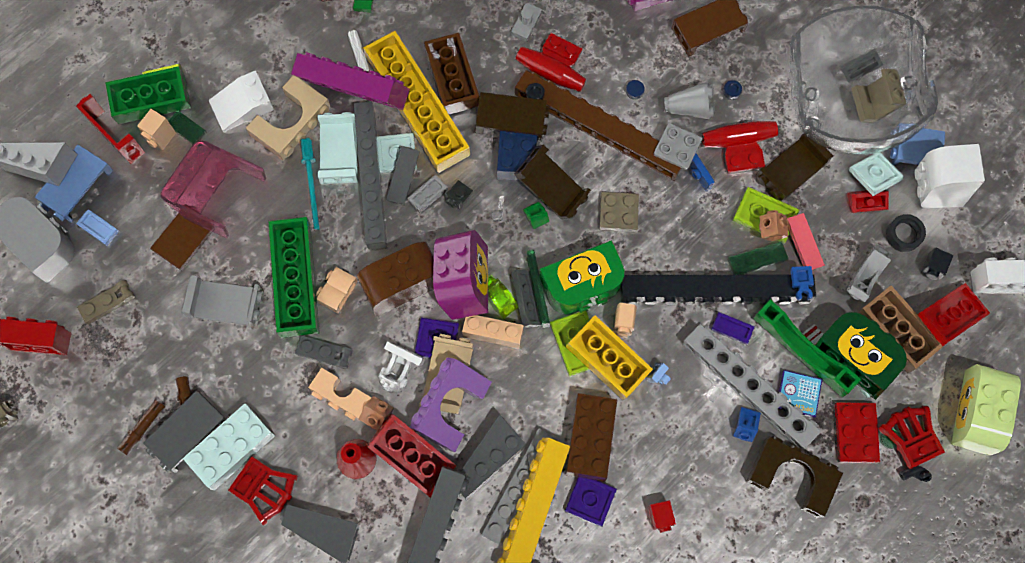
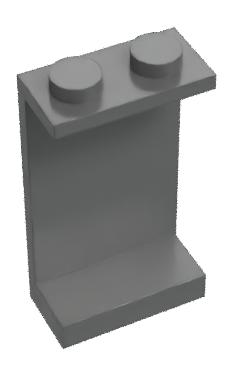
M195 391L143 443L147 447L145 451L151 457H157L161 461L159 465L168 472L170 470L176 473L178 471L176 466L218 424L221 425L227 419L202 394Z

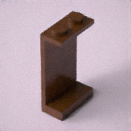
M716 0L675 18L672 30L687 56L690 57L695 54L697 47L737 29L741 33L745 32L748 19L741 12L737 0Z

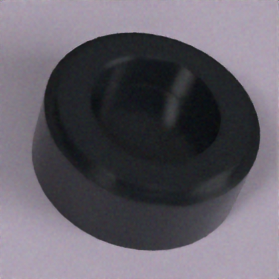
M539 83L530 84L526 89V97L543 100L545 95L544 87Z

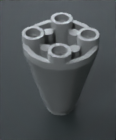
M705 82L670 94L669 97L664 98L665 111H670L673 114L711 119L715 113L714 102L711 103V98L714 95L713 84Z

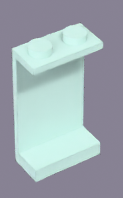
M324 113L323 115H318L320 124V170L318 171V179L320 184L358 183L355 113Z

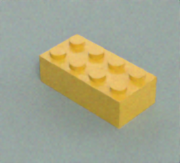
M596 315L565 346L621 400L626 399L653 370Z

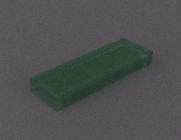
M781 241L729 257L727 260L733 275H741L787 261L789 258Z

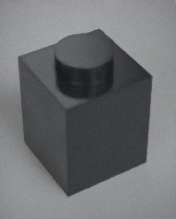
M935 247L929 252L921 273L926 274L930 279L940 280L946 275L954 255Z

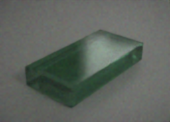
M178 110L168 120L175 132L194 146L207 134L206 130Z

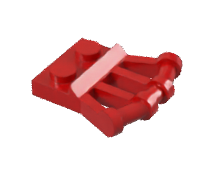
M927 405L920 408H910L907 406L901 412L892 413L890 419L879 427V431L897 445V451H900L909 469L945 453L933 430L930 408ZM916 415H921V417H923L924 431L919 421L917 420ZM907 418L916 434L915 437H912L903 419ZM895 424H897L905 441L892 430Z
M251 456L228 491L249 504L264 526L268 523L269 519L282 512L287 500L290 501L294 482L297 481L298 476L274 471ZM275 476L287 479L285 489L282 490L270 482L269 478ZM265 485L281 495L276 503L260 492ZM258 497L272 508L262 514L254 500Z

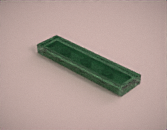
M534 250L527 251L526 258L541 327L548 328L550 321Z

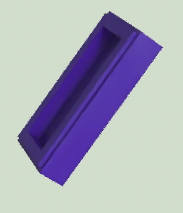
M718 312L711 330L748 345L755 326Z

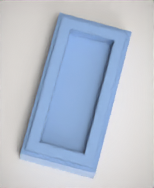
M89 209L76 223L106 246L109 245L119 232L115 227Z

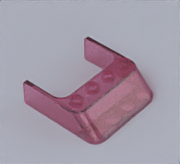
M197 141L185 155L160 194L162 200L185 219L227 239L229 234L226 226L201 215L202 211L230 171L240 170L263 182L266 180V175L263 168L206 141Z

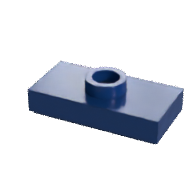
M695 153L689 167L693 177L699 180L707 192L712 189L715 181Z

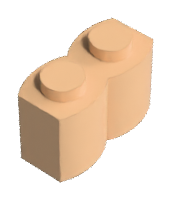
M336 267L334 271L331 270L326 277L327 283L324 287L321 286L318 289L316 297L319 304L339 313L358 281L353 275Z
M617 304L613 332L619 338L626 339L634 331L637 306L634 304Z

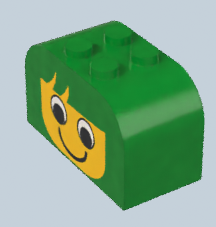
M611 240L540 268L539 281L551 307L558 313L569 315L588 311L591 309V306L596 304L597 306L606 304L609 299L618 293L625 271Z

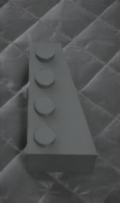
M500 414L460 471L467 474L466 479L469 480L466 491H461V495L465 500H468L526 448V443Z

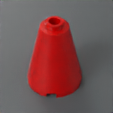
M353 439L343 444L339 449L337 466L346 477L351 479L365 478L375 468L377 461L376 453L366 446L367 441Z

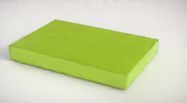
M748 187L732 221L761 233L759 216L766 215L768 211L777 210L778 213L790 218L798 215L800 209ZM787 238L779 239L777 241L785 244Z
M587 311L578 312L550 322L569 377L590 370L565 347L590 321Z

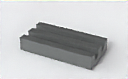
M873 49L840 67L848 83L878 69L883 64L876 49Z

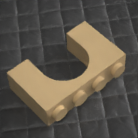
M292 76L282 89L285 96L303 110L298 123L290 128L280 129L272 126L257 115L246 127L249 136L282 160L293 153L296 145L301 143V139H305L310 129L312 130L316 127L318 115L328 113L330 109V104L326 97L296 76Z

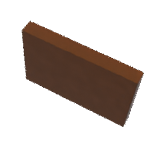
M185 205L150 249L182 271L217 226L188 205Z

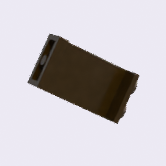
M480 92L475 125L476 134H483L484 129L538 135V141L542 142L543 135L546 136L548 125L544 124L545 118L549 119L550 107H547V100Z
M807 129L798 141L765 168L761 167L755 176L757 181L770 191L773 198L783 201L827 165L833 158V154Z
M544 144L536 146L514 175L560 219H571L576 215V209L579 205L587 201V195L591 190L589 188L582 189L546 154L549 149Z

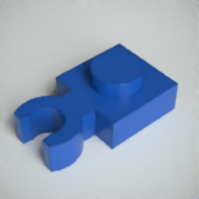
M812 266L792 267L790 269L792 287H798L799 290L796 293V299L800 301L802 299L801 293H805L807 300H811L813 293L809 287L814 285Z

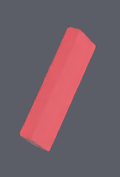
M804 213L787 218L789 223L788 230L802 265L812 266V270L825 266Z

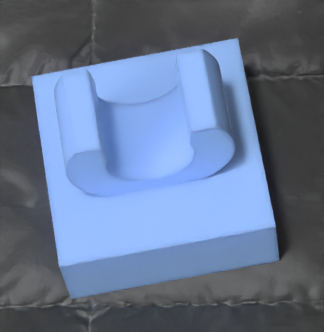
M655 363L652 367L653 370L645 378L648 382H659L665 385L671 379L665 374L669 368L664 363Z

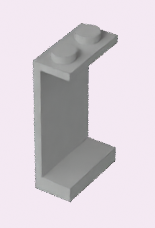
M190 275L182 313L190 318L255 326L256 321H259L260 318L259 304L263 302L264 291H262L258 284H255L253 288L202 281L198 276Z

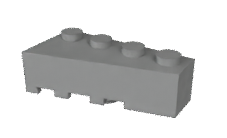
M0 143V167L3 170L56 186L61 184L78 155L66 143Z

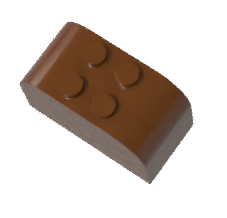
M417 242L379 259L359 271L357 278L376 317L434 290V256L427 242Z

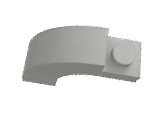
M876 244L854 275L846 292L854 299L866 302L873 285L891 261L893 254Z

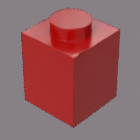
M670 500L648 506L653 529H659L660 533L671 531V526L676 525Z

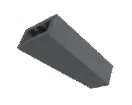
M287 505L286 509L283 508L280 515L282 526L339 562L349 563L360 524Z

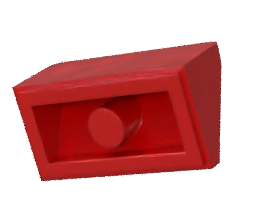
M868 190L848 192L851 213L889 210V191L887 190L874 196Z

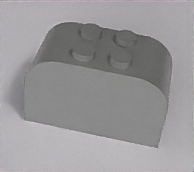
M13 197L6 200L0 205V240L33 274L46 283L50 282L74 257V245L65 235L67 231L40 205L36 207L29 200L22 197Z

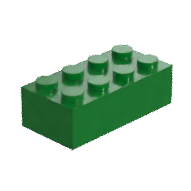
M179 66L105 82L111 117L118 124L141 120L150 109L163 115L191 108L185 75Z

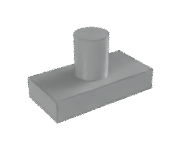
M525 3L511 31V35L528 42L542 14V9Z

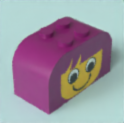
M476 230L440 237L434 243V293L439 306L452 320L488 313V246Z

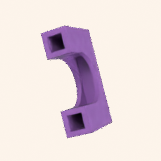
M446 358L440 365L437 377L432 380L429 392L423 397L421 407L412 417L410 428L444 449L456 452L464 434L449 426L443 420L440 411L443 397L451 389L460 388L474 398L483 399L492 382L457 359Z

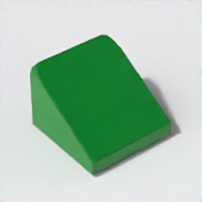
M540 202L523 209L533 229L550 221L547 211Z

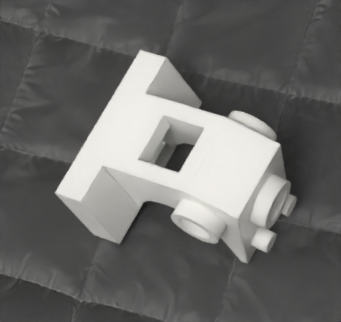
M387 341L384 349L393 354L388 367L381 369L378 378L384 390L398 393L400 389L403 390L408 382L406 377L412 364L422 366L426 358L392 341ZM396 362L405 366L400 376L392 372Z

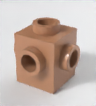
M777 210L768 211L766 215L759 216V228L763 239L776 241L789 237V223L786 215L778 213Z
M373 396L364 406L359 420L378 431L392 414L394 408L385 401Z

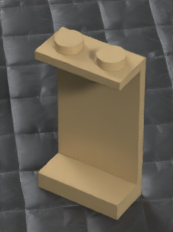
M440 334L439 337L434 336L433 340L435 343L423 397L429 392L430 384L437 377L440 365L446 358L457 359L470 367L474 347L470 340L459 338L458 341L451 340V336ZM460 388L448 391L442 399L440 411L460 415L464 391Z

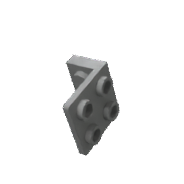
M668 123L654 151V156L688 170L703 138Z

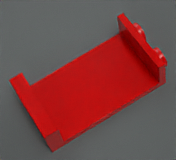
M91 94L82 98L76 105L85 118L130 164H133L145 153L130 134H127L116 143L95 121L105 111Z

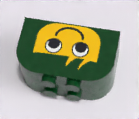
M856 312L841 315L815 345L825 354L854 372L861 379L857 385L875 400L903 371L907 362L904 348L896 341L892 334L884 332L876 321L870 320Z

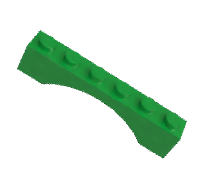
M771 299L753 318L839 396L844 397L849 394L861 380L847 366L831 358L810 342L793 324L787 314Z

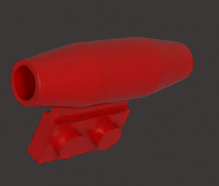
M550 33L543 45L542 52L521 47L516 55V61L531 72L537 73L558 86L581 92L586 82L585 77L571 68L575 65L583 48L553 33Z
M751 121L722 126L702 133L703 147L727 148L724 155L727 174L760 169L761 167L765 168L763 151L758 142L778 136V126L776 121Z

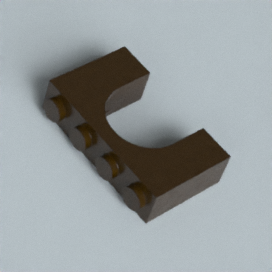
M778 437L766 438L746 482L763 491L768 490L778 467L782 463H797L807 471L810 478V489L801 509L818 518L825 517L843 472L839 471V468L834 464L821 462L820 458L815 455L802 453V450L797 446L784 444L783 440Z

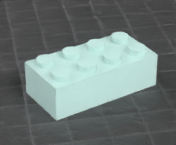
M244 404L191 450L183 460L209 489L216 490L245 464L251 456L255 455L274 438L275 435L247 404Z

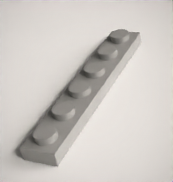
M540 428L536 432L482 533V536L499 545L510 526L511 520L517 513L516 505L523 496V484L529 478L531 472L529 468L532 460L536 458L538 442L542 438L556 440L555 436Z

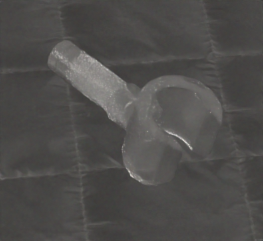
M503 196L499 197L498 210L492 211L493 222L503 220Z

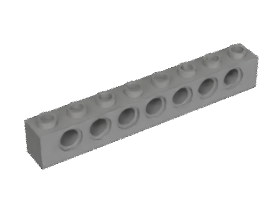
M699 324L684 340L683 345L756 411L760 412L766 420L801 450L806 449L821 432L818 429L817 423L812 419L808 420L802 415L803 411L796 405L792 406L787 402L788 398L781 392L777 393L772 388L771 382L765 378H760L757 375V370L751 365L747 366L737 352L732 353L727 348L728 345L725 341L712 335L713 331L706 325L703 327ZM705 341L710 342L712 349H704L702 343ZM717 355H724L727 358V362L720 363L717 360ZM732 368H739L742 375L739 377L734 376ZM747 382H755L756 390H750L747 387ZM763 394L771 397L770 404L763 402ZM779 407L786 410V417L778 415L777 409ZM794 421H798L801 424V431H796L793 428Z

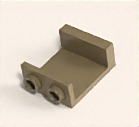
M883 68L881 70L882 77L868 86L856 85L851 88L860 122L874 123L906 105L905 94L902 90L897 69Z

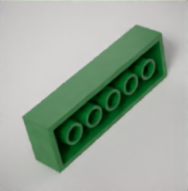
M307 217L268 221L276 332L280 338L319 334L311 224Z

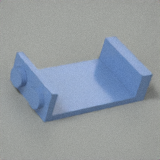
M77 145L73 150L78 155L61 184L56 186L46 183L35 196L40 202L38 205L47 212L50 209L54 211L53 215L62 222L66 219L72 223L73 219L68 216L102 172L109 176L113 171L106 162L80 145Z

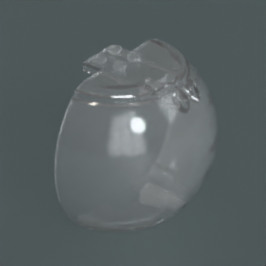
M849 6L829 11L812 19L796 32V35H792L790 42L789 81L792 84L791 96L794 102L795 115L802 134H806L812 141L825 148L854 155L874 154L890 150L918 134L934 118L938 105L934 80L929 82L925 62L927 44L921 23L902 12L885 7ZM876 49L883 66L848 83L840 66ZM883 68L897 69L900 77V88L905 94L906 105L874 123L860 122L851 88L856 85L868 86L882 77L881 70Z

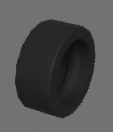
M903 214L896 217L886 230V238L889 244L900 252L915 250L926 237V228L923 222L911 214ZM901 223L910 225L916 232V240L912 243L901 241L896 235V227Z

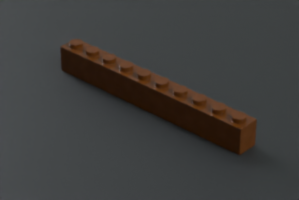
M525 70L515 86V95L517 97L527 98V87L532 83L541 84L545 90L543 100H547V107H550L549 114L675 181L682 168L654 156V151L659 141L654 139L649 133L639 131L634 125L621 121L616 115L604 112L599 106L589 104L584 98L572 95L567 89L557 87L552 81L540 78L537 73Z

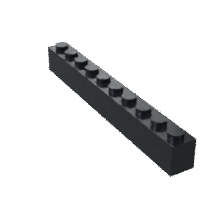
M814 274V285L809 287L813 293L812 299L807 300V295L801 293L802 299L800 301L796 299V293L799 290L798 287H792L791 275H624L620 286L621 302L634 305L637 302H645L647 305H654L657 302H664L666 305H673L676 302H683L685 305L695 304V302H703L705 305L714 304V302H722L724 305L733 304V302H741L744 305L760 302V304L766 305L770 299L773 302L785 305L791 302L809 304L816 298Z

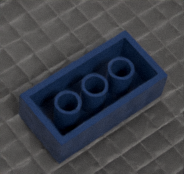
M500 131L497 179L519 180L514 173L535 149L537 135Z

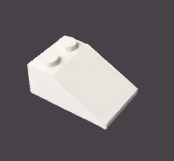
M256 70L237 78L209 100L223 132L246 123L257 115L262 116L274 110Z

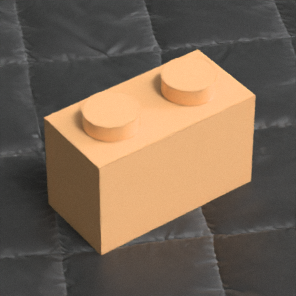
M152 109L149 110L137 126L142 132L140 135L147 140V144L153 148L159 147L164 150L176 134L168 120Z

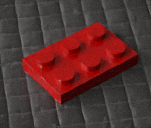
M835 403L838 463H880L876 403Z

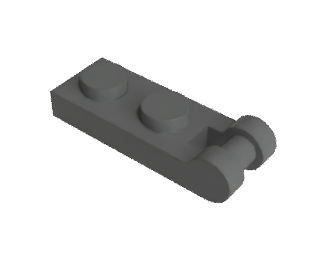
M301 335L295 354L347 369L349 365L347 361L349 356L352 355L353 350ZM337 353L342 354L340 360L335 359Z

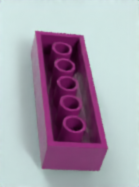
M305 52V55L297 53L291 75L306 82L400 110L404 109L410 90L403 86L404 82L396 80L395 77L389 75L382 76L380 73L371 70L367 72L363 68L357 66L350 67L348 64L340 61L336 63L329 58L322 56L319 58L308 52Z

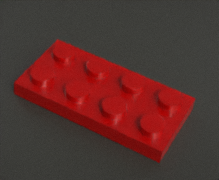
M964 283L917 315L943 347L989 315L990 312L969 286Z

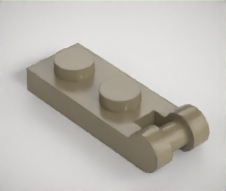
M122 280L118 282L114 287L77 307L87 325L135 298L133 292L128 289L127 281ZM121 292L123 295L118 298L117 294Z

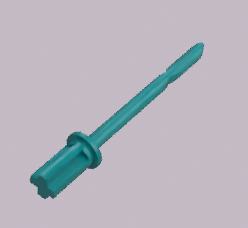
M306 138L300 140L303 157L301 163L306 164L314 229L319 230L312 164L316 162V159L313 157L312 140Z

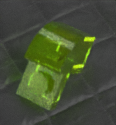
M488 277V300L493 309L505 319L519 308L518 304L498 278Z

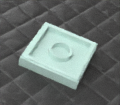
M413 133L377 137L380 173L394 172L401 146L415 150Z
M880 151L852 165L849 169L872 196L902 181L904 177Z

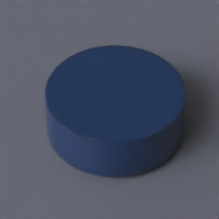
M632 80L627 84L626 94L631 99H639L643 96L645 87L642 82Z
M735 80L728 81L723 88L725 97L732 100L737 99L742 92L741 84Z

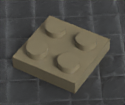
M601 192L599 230L637 232L639 194Z

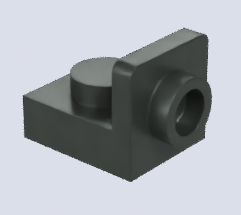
M458 180L449 192L446 191L444 193L445 202L450 207H457L460 210L473 194V190Z

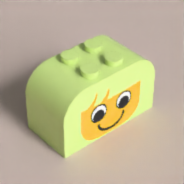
M979 364L966 369L951 444L986 455H993L1004 451L1013 434L1021 389L1020 377Z

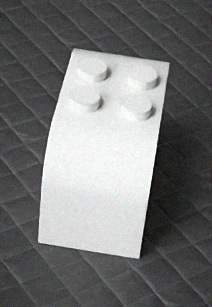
M979 144L940 147L925 155L915 169V179L918 181L917 195L923 208L963 207L985 181Z

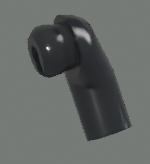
M919 465L899 472L903 481L911 477L924 482H929L932 479L931 473Z

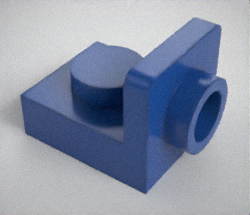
M741 407L733 436L743 441L753 442L758 432L761 413Z

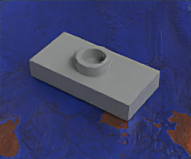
M434 175L407 199L422 213L445 193L448 187Z

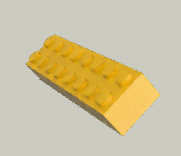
M396 31L363 47L365 57L375 72L380 73L382 76L389 75L395 77L396 80L404 82L403 86L410 89L404 109L398 110L436 171L440 173L470 156L469 145Z

